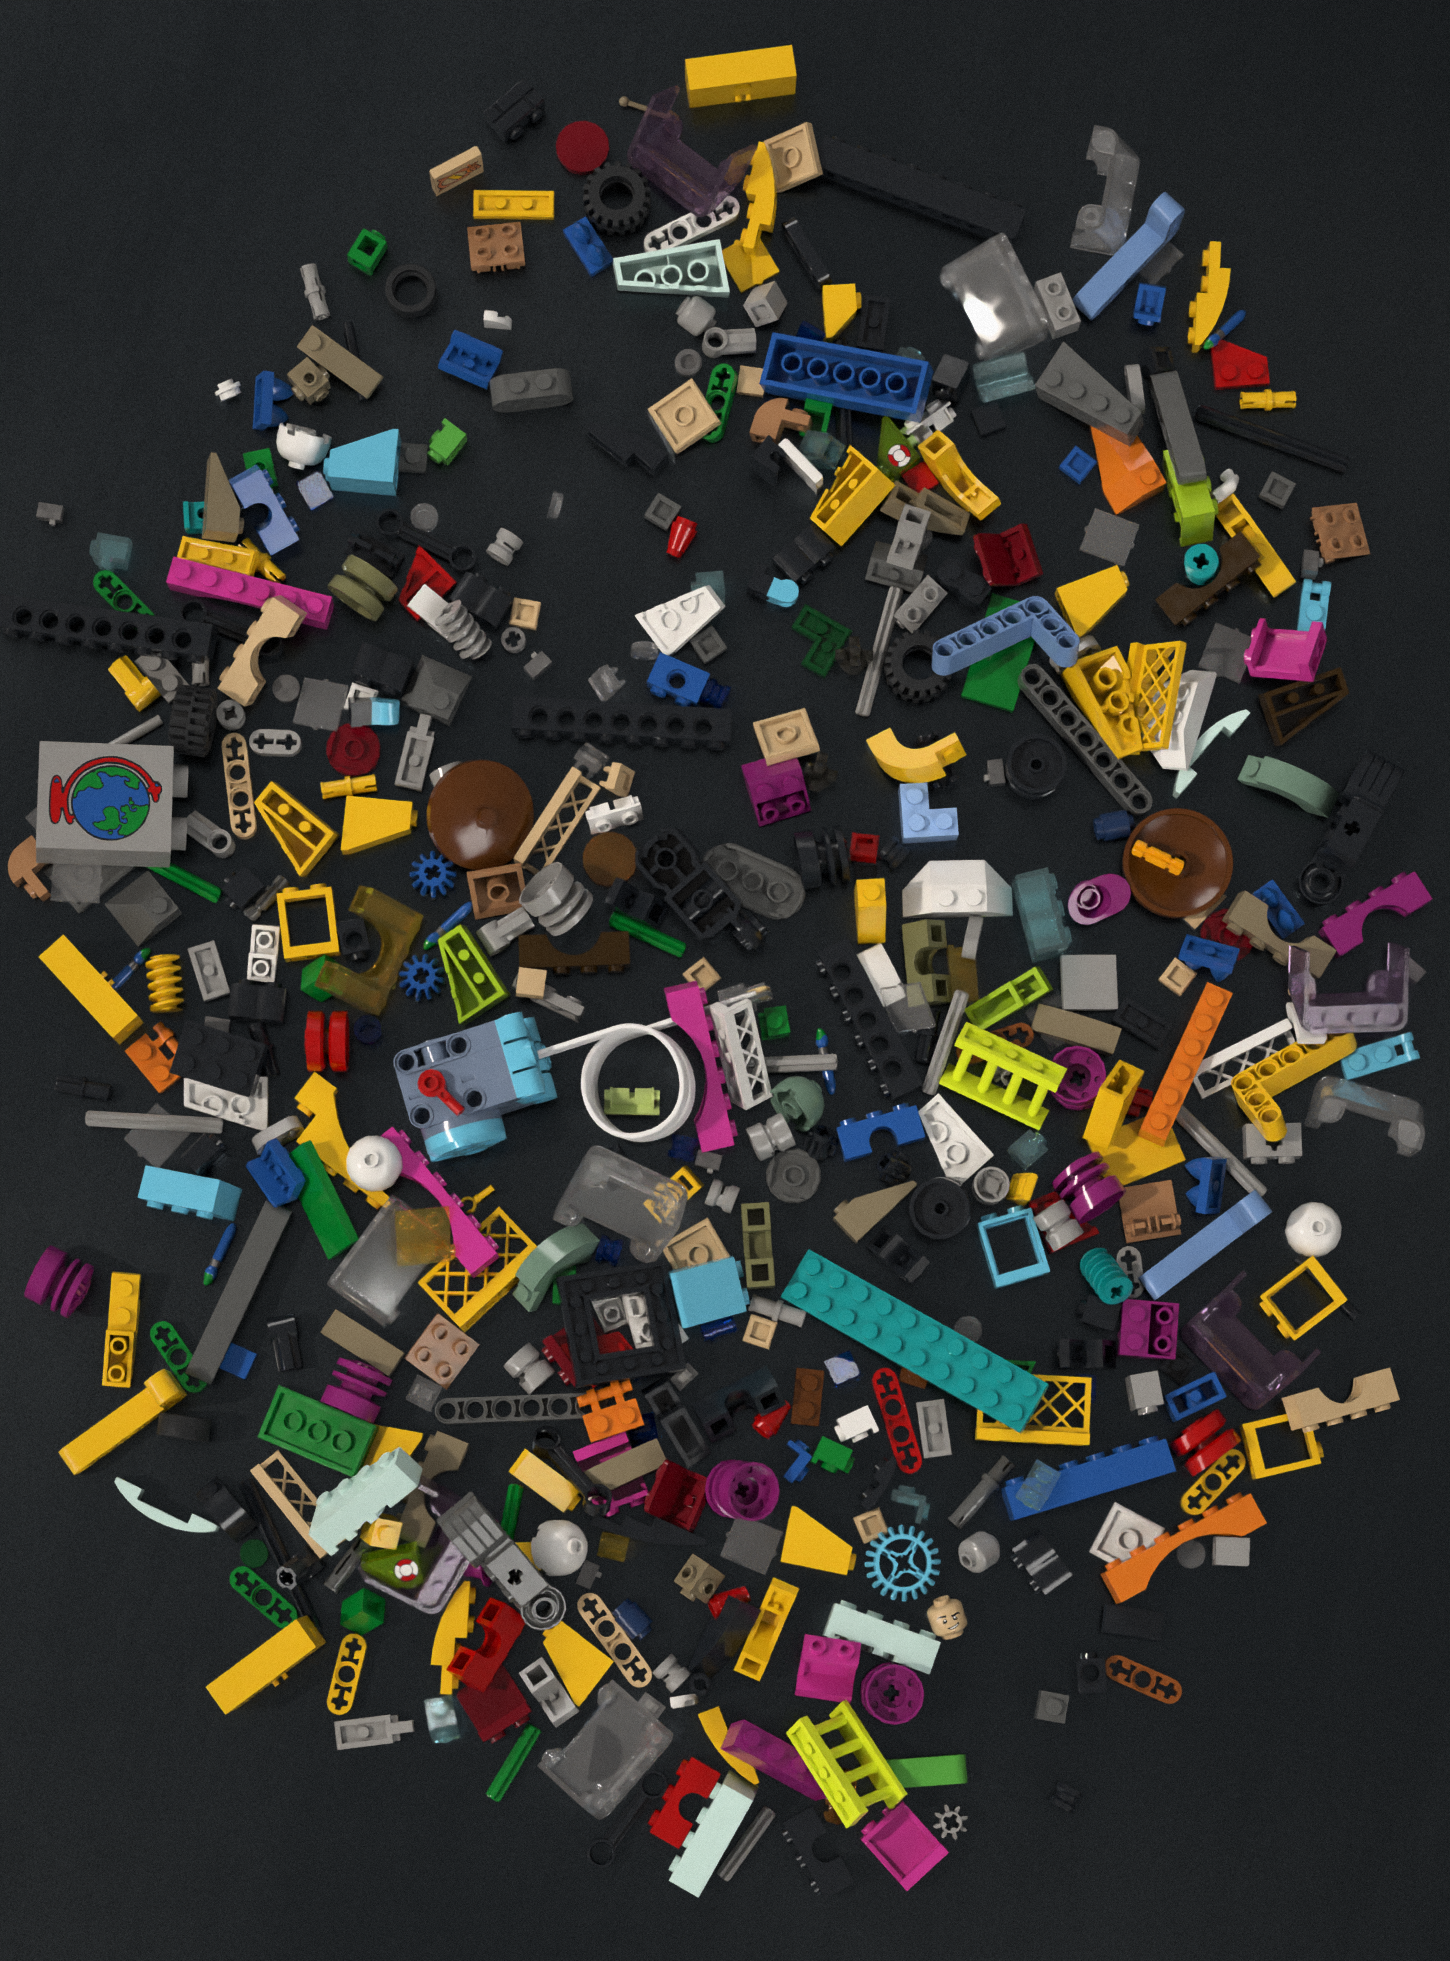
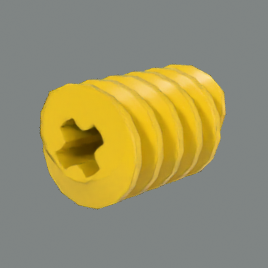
M164 954L150 957L152 960L146 962L145 965L146 968L153 971L148 972L146 976L147 979L154 982L149 983L147 987L148 990L154 991V993L148 997L149 1001L156 1002L149 1007L150 1011L159 1014L182 1011L183 1009L177 1008V1005L184 1002V999L176 997V994L182 992L183 988L175 986V983L181 981L182 977L174 975V972L180 970L181 966L173 964V961L180 959V955Z

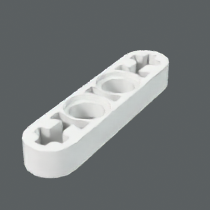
M732 196L721 197L650 232L644 239L645 252L657 251L655 247L650 248L652 246L651 241L654 239L656 242L665 240L664 233H668L669 241L672 244L668 245V240L661 243L660 250L687 245L734 222L739 216V202ZM723 205L733 206L732 214L729 215L727 212L719 214L720 221H716L713 209L718 214L723 211ZM700 215H707L711 218L712 222L708 227L703 228L698 226L696 219ZM676 227H684L688 234L684 239H676L672 231Z

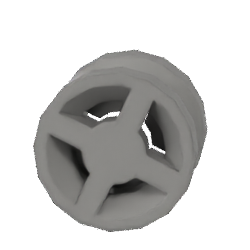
M226 700L217 708V718L224 729L235 731L244 725L246 720L245 712L237 701Z

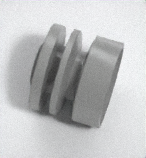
M560 862L551 863L535 874L524 887L519 897V903L532 916H539V923L546 927V930L553 936L561 935L576 925L589 910L593 901V895L580 882H573L574 875Z

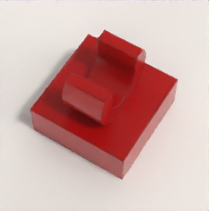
M1138 1087L1127 1114L1138 1117L1142 1105L1150 1107L1153 1100V1091Z

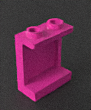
M1260 618L1257 627L1252 630L1250 647L1244 652V664L1247 665L1250 676L1313 682L1327 643L1323 622L1312 621L1309 631L1269 628L1266 619Z
M626 1432L573 1451L578 1466L584 1472L632 1448ZM643 1477L611 1491V1507L609 1512L604 1515V1518L620 1513L618 1507L628 1503L630 1508L644 1503L648 1489ZM601 1496L592 1499V1503L595 1505H602L607 1502Z
M805 1634L795 1695L836 1702L847 1700L851 1704L856 1669L859 1665L861 1643Z
M901 1800L890 1810L886 1807L882 1811L885 1816L877 1823L874 1820L869 1822L861 1830L864 1835L860 1839L903 1888L908 1891L949 1852Z

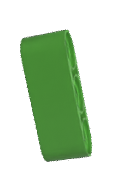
M966 1754L886 1760L903 1788L968 1783Z

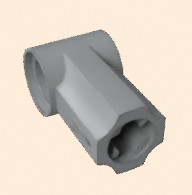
M717 327L710 328L706 331L703 338V353L709 358H718L728 354L756 353L755 329L723 330ZM716 338L722 345L717 348L712 347L708 340Z
M196 810L189 814L187 817V834L220 859H226L234 853L235 842L227 831L216 826ZM225 838L228 840L225 848H215V843L219 839Z
M522 906L499 921L494 920L476 931V934L488 954L493 956L506 949L511 944V941L518 938V935L525 934L535 926Z

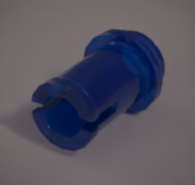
M733 1316L700 1325L704 1340H710L711 1342L716 1337L737 1331Z

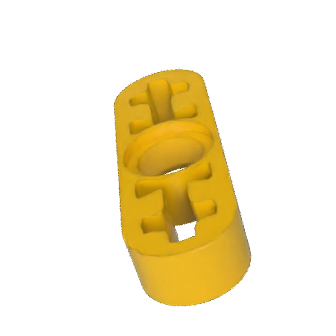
M1231 1449L1216 1460L1183 1494L1181 1498L1183 1511L1189 1515L1201 1514L1244 1469L1246 1463L1244 1455L1236 1449ZM1236 1455L1239 1458L1236 1461L1239 1466L1237 1469L1235 1467L1229 1468L1225 1473L1230 1475V1477L1226 1479L1225 1475L1215 1469V1467L1219 1465L1223 1469L1228 1463L1226 1456L1233 1457ZM1215 1474L1220 1478L1221 1485L1217 1490H1210L1206 1487L1205 1480L1208 1475ZM1200 1485L1201 1489L1206 1494L1211 1495V1497L1207 1500L1206 1496H1203L1198 1502L1200 1505L1199 1509L1196 1507L1189 1509L1188 1505L1190 1502L1187 1498L1189 1496L1196 1497L1201 1492L1196 1489Z
M349 1634L341 1642L327 1698L329 1710L337 1715L349 1712L353 1706L367 1650L366 1640L359 1634ZM353 1638L358 1639V1644L362 1645L361 1651L358 1650L354 1653L353 1659H359L358 1665L350 1661L342 1662L343 1655L349 1658L350 1649L346 1647L347 1642H352ZM343 1666H351L354 1669L355 1677L351 1682L346 1683L340 1679L339 1671ZM336 1683L343 1687L352 1686L351 1693L345 1691L344 1700L348 1701V1705L342 1706L341 1710H337L336 1704L332 1703L333 1698L339 1697L341 1690L335 1689Z

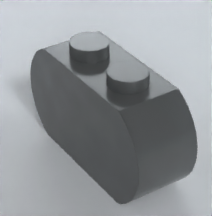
M562 368L504 374L494 377L489 381L492 407L497 412L509 413L558 407L573 401L570 371Z

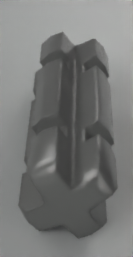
M278 875L272 881L273 884L271 886L268 885L254 899V903H250L244 909V914L251 921H256L262 915L260 912L262 910L265 912L277 900V893H283L284 888H289V882L282 875Z

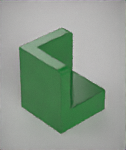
M806 398L804 411L811 416L813 426L810 434L799 431V436L825 442L833 404Z
M324 954L302 969L301 990L319 1002L325 1001L344 988L345 967Z
M366 1588L359 1590L343 1600L340 1625L359 1635L366 1634L384 1623L385 1599Z

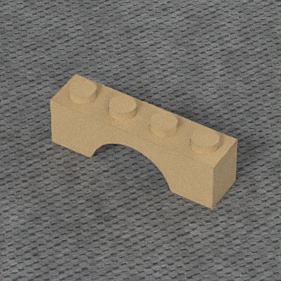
M282 595L272 597V599L268 598L261 608L262 616L259 621H254L247 631V635H249L245 644L241 643L233 654L235 658L231 667L227 666L220 675L219 680L222 682L218 689L244 707L253 704L266 683L258 665L259 652L264 643L272 637L288 638L294 636L307 615V612Z
M1390 1368L1353 1378L1352 1392L1344 1403H1337L1328 1399L1319 1388L1282 1398L1291 1430L1302 1428L1303 1433L1320 1429L1318 1423L1326 1421L1327 1426L1344 1422L1342 1416L1349 1414L1351 1420L1366 1416V1410L1374 1408L1375 1413L1390 1409L1391 1402L1400 1400Z

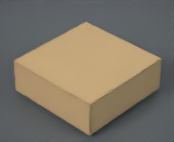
M740 365L736 394L763 398L764 390L759 384L763 369Z
M514 597L509 626L536 630L541 602Z
M705 957L683 973L688 982L697 981L699 988L704 987L705 992L721 980L719 974Z
M1175 957L1158 981L1178 996H1181L1197 973Z
M519 967L516 996L543 1000L547 970Z
M751 1314L742 1341L769 1350L777 1322Z
M879 1507L853 1518L863 1544L879 1538L878 1533L880 1532L884 1535L889 1534Z

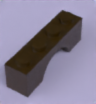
M1240 531L1219 548L1222 560L1221 568L1217 577L1210 584L1201 588H1189L1181 583H1175L1155 599L1174 625L1179 626L1183 624L1187 626L1197 618L1195 613L1203 606L1205 609H1208L1219 600L1217 595L1224 589L1227 592L1231 591L1240 583L1238 578L1246 572L1250 575L1261 567L1260 561L1265 557L1245 532Z
M629 931L601 932L597 943L589 951L579 955H568L558 951L552 946L546 934L518 935L519 967L553 971V975H568L570 970H581V974H595L597 969H608L609 973H623L625 968H630Z

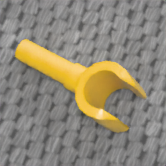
M492 1184L473 1197L466 1196L461 1199L463 1204L465 1201L473 1202V1208L468 1210L466 1214L474 1213L477 1204L495 1191Z

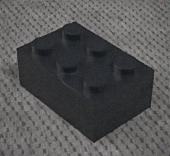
M186 1020L169 1073L254 1098L270 1045Z

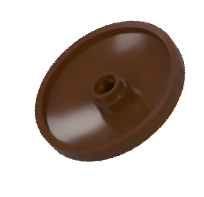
M470 760L454 766L439 779L429 797L427 826L430 837L438 851L445 858L464 868L482 870L506 864L514 858L533 826V802L526 784L512 769L498 762Z
M1173 808L1150 815L1133 830L1124 848L1122 870L1124 879L1130 885L1131 894L1143 907L1163 917L1188 918L1205 912L1222 897L1231 880L1233 856L1225 834L1216 823L1196 811ZM1141 840L1147 843V846L1150 848L1153 846L1170 854L1173 859L1176 857L1184 861L1185 864L1181 873L1175 875L1168 872V868L1162 869L1146 861L1143 856L1139 858L1133 855L1131 852L1135 842Z

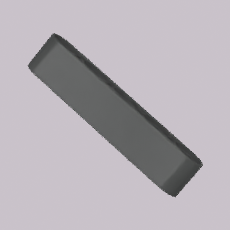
M1175 370L1149 375L1151 395L1178 485L1206 480L1205 462L1178 372Z

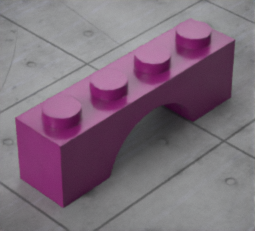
M1405 871L1391 880L1393 885L1386 889L1383 886L1376 888L1368 894L1370 899L1362 904L1360 900H1357L1345 908L1347 913L1338 918L1334 914L1322 922L1324 927L1320 929L1319 934L1326 944L1337 950L1334 954L1335 959L1348 953L1363 942L1362 925L1369 913L1379 909H1389L1406 917L1432 900V897L1415 871L1409 875Z

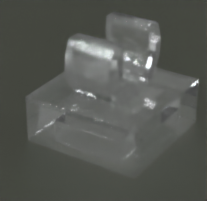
M608 664L600 667L588 679L601 701L611 699L626 682L624 679L618 681L614 675L618 671L617 667L610 668Z
M586 743L574 756V759L577 760L574 768L579 770L582 765L588 767L589 772L586 778L589 779L605 766L610 757L589 743Z
M417 1374L405 1400L431 1412L443 1387Z

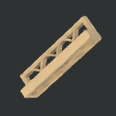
M572 766L514 856V863H521L522 868L533 875L539 872L538 869L527 863L533 854L544 852L546 863L543 868L553 863L601 787L583 777L582 772ZM579 782L592 790L587 799L575 801L573 791ZM571 795L572 802L566 803ZM583 804L580 810L578 811L576 805ZM573 806L575 818L572 822L561 824L559 818L561 809ZM557 819L558 825L551 826L554 820ZM568 827L563 835L562 828ZM559 829L561 837L559 843L546 847L544 836L547 831ZM542 841L543 848L536 849ZM553 850L550 857H548L547 851Z
M277 1450L263 1463L257 1464L250 1472L318 1557L323 1559L328 1553L308 1535L312 1522H307L303 1518L304 1505L317 1506V1498L284 1456ZM276 1459L284 1466L283 1479L271 1478L265 1470ZM288 1472L294 1480H287ZM275 1482H283L282 1490ZM286 1483L298 1484L301 1487V1501L289 1500L285 1495ZM305 1494L309 1497V1499L312 1502L304 1501ZM292 1503L300 1504V1510L298 1511Z

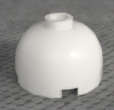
M280 423L276 444L280 455L289 460L288 465L290 467L304 470L305 465H316L326 457L332 437L324 433L323 437L316 436V430L288 423L285 426L283 423Z
M366 1136L356 1141L349 1149L346 1158L347 1172L351 1180L360 1188L370 1192L383 1191L391 1187L396 1182L395 1180L399 1174H401L402 1156L398 1148L389 1139L381 1136Z
M1309 1202L1300 1205L1291 1212L1287 1220L1285 1234L1288 1243L1295 1252L1308 1257L1313 1255L1317 1258L1328 1254L1337 1246L1341 1238L1342 1226L1339 1216L1332 1208L1323 1203Z
M548 1520L539 1525L537 1529L540 1530L537 1536L532 1538L531 1554L535 1565L539 1569H543L546 1575L549 1576L568 1575L578 1570L585 1561L588 1552V1542L584 1532L576 1524L568 1520Z

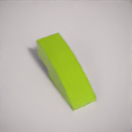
M1036 966L965 1008L964 1011L973 1025L985 1030L1054 989L1040 966Z

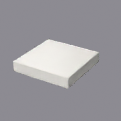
M784 439L778 444L786 453V458H781L818 494L824 488L823 475L788 439Z
M1114 1502L1089 1553L1108 1563L1117 1558H1120L1123 1562L1131 1558L1129 1552L1144 1544L1147 1549L1155 1545L1156 1543L1153 1539L1161 1535L1165 1528Z

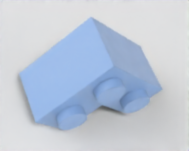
M927 782L899 785L902 844L957 840L959 835L957 808L929 809Z

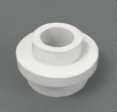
M229 379L218 384L219 390L215 392L216 396H219L221 401L240 394L239 386L241 384L239 381L234 383L233 379Z

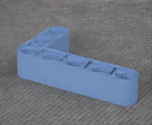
M1163 192L1149 208L1146 221L1142 227L1072 299L1074 306L1091 321L1096 318L1174 237L1181 226L1185 209L1167 192Z
M1032 596L936 641L933 645L932 669L938 675H950L1030 636L1058 666L1071 667L1078 660L1079 637L1044 598Z
M1255 1189L1138 1278L1154 1300L1158 1299L1273 1211Z

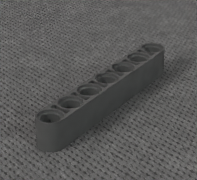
M1036 664L1027 665L1018 676L1017 681L1020 689L1128 814H1132L1133 817L1144 815L1152 807L1153 803L1152 796L1123 761L1115 756L1099 733L1044 669ZM1034 673L1038 678V683L1034 685L1029 684L1025 680V674ZM1043 694H1052L1055 697L1056 703L1054 705H1047L1043 701ZM1062 714H1068L1073 718L1074 723L1072 726H1066L1061 722L1060 717ZM1079 735H1087L1091 739V746H1082L1078 740ZM1098 755H1103L1109 760L1108 767L1103 768L1097 764L1096 758ZM1116 776L1125 778L1127 782L1126 788H1118L1114 783V778ZM1132 798H1142L1145 804L1144 809H1136L1132 804Z
M266 1200L185 1374L207 1384H212L293 1210L282 1205L273 1207L270 1201Z
M587 1393L446 1398L440 1400L435 1406V1415L440 1422L447 1425L583 1420L582 1416L586 1414L580 1410L576 1397ZM614 1397L598 1401L600 1408H607L609 1400ZM559 1399L566 1401L568 1405L567 1411L562 1415H556L552 1411V1404ZM528 1401H536L540 1406V1410L535 1416H528L524 1412V1406ZM501 1402H508L512 1407V1411L507 1417H500L496 1413V1407ZM473 1403H480L484 1408L483 1414L479 1418H472L468 1414V1408ZM445 1404H452L455 1407L456 1412L451 1419L441 1417L440 1410Z

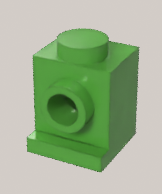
M444 418L442 421V431L437 430L429 440L430 450L427 452V456L437 464L443 462L448 466L466 444L467 435Z

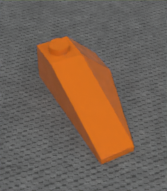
M1090 426L1095 444L1103 494L1115 515L1164 490L1167 482L1138 436L1129 447Z

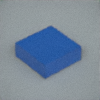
M1075 446L1060 464L1059 469L1078 484H1081L1097 464V461Z
M231 1343L220 1369L246 1380L257 1354Z

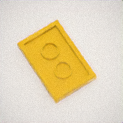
M1143 1117L1121 1126L1117 1137L1108 1150L1090 1141L1087 1142L1092 1153L1099 1151L1102 1155L1103 1160L1101 1163H1107L1110 1167L1102 1178L1116 1175L1122 1185L1125 1186L1186 1160L1173 1129H1171L1164 1146L1161 1147L1138 1136L1145 1119Z

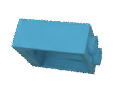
M1023 1205L1007 1209V1215L998 1217L997 1213L988 1214L980 1217L982 1222L976 1225L995 1289L1039 1277L1050 1272L1031 1208L1024 1209ZM1024 1219L1038 1264L999 1275L986 1230Z

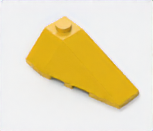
M1118 646L1078 659L1075 665L1067 667L1061 674V677L1072 699L1115 756L1120 759L1141 751L1143 746L1138 718L1135 717L1134 694L1131 693L1129 679L1131 678L1130 671Z

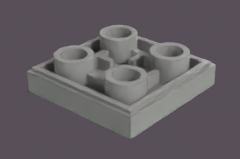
M1116 955L1060 956L1062 1010L1116 1011L1118 1009Z

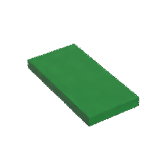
M992 593L985 618L1020 601ZM1030 636L971 664L961 697L1013 713L1020 691L1017 681L1018 676L1028 665L1035 640Z
M309 1140L294 1149L289 1154V1157L295 1166L302 1171L306 1180L298 1198L328 1260L357 1242L359 1238L312 1141Z
M278 1385L257 1437L353 1477L363 1468L379 1426Z

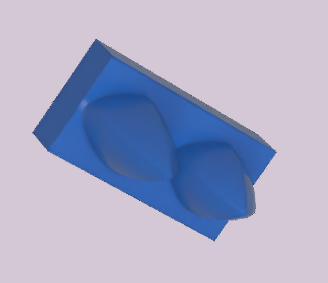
M586 216L563 230V234L591 277L613 265L612 256Z
M263 371L255 379L254 430L264 431L268 427L279 426L280 423H284L289 419L286 412L273 404V401L284 400L294 395L291 390L292 387L286 382L274 378V372Z
M1273 879L1252 894L1268 905V923L1281 940L1305 924Z
M1187 934L1180 950L1179 960L1184 961L1193 971L1202 966L1210 968L1212 976L1218 983L1227 978L1229 974H1232L1240 949Z
M1218 1156L1193 1159L1185 1164L1188 1172L1200 1180L1198 1186L1186 1192L1187 1198L1196 1207L1197 1213H1220L1227 1158Z

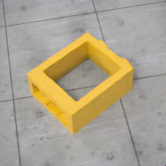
M314 884L310 886L309 890L299 891V887L284 888L283 893H277L283 952L286 963L318 959L324 954L329 957L341 956L332 887H327L326 884ZM326 897L331 942L291 947L286 902Z
M1312 1255L1261 1294L1260 1297L1263 1301L1259 1305L1269 1317L1274 1314L1280 1323L1277 1325V1328L1286 1339L1291 1336L1295 1341L1348 1299ZM1309 1268L1334 1301L1295 1330L1270 1297Z
M1287 1414L1239 1425L1252 1480L1321 1464L1320 1458H1323L1324 1454L1320 1441L1316 1442L1313 1431L1304 1433L1310 1459L1265 1470L1255 1429L1289 1421Z

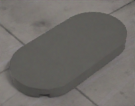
M724 843L708 850L701 863L708 861L743 901L742 908L771 920L788 919L799 911L804 902L805 890L802 887L801 878L796 871L737 844Z

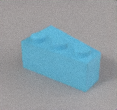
M146 1165L138 1198L147 1201V1207L163 1210V1206L172 1207V1212L187 1215L188 1211L195 1212L197 1217L212 1220L213 1217L235 1221L242 1189L218 1179Z

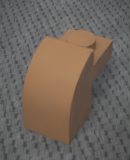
M776 398L767 401L758 409L749 433L752 441L762 443L770 435L773 438V442L778 445L784 427L810 434L813 422L811 416L804 410L794 408L790 411L788 399Z
M31 835L11 853L8 861L9 876L17 888L27 882L23 887L33 899L38 896L44 902L52 896L35 875L49 863H36V840Z

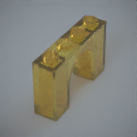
M359 885L349 911L371 922L377 928L381 938L380 955L369 970L359 974L341 964L325 960L314 986L363 1012L379 1016L381 1010L386 1005V998L390 989L398 978L399 969L404 959L408 956L413 938L420 929L423 915L374 888Z

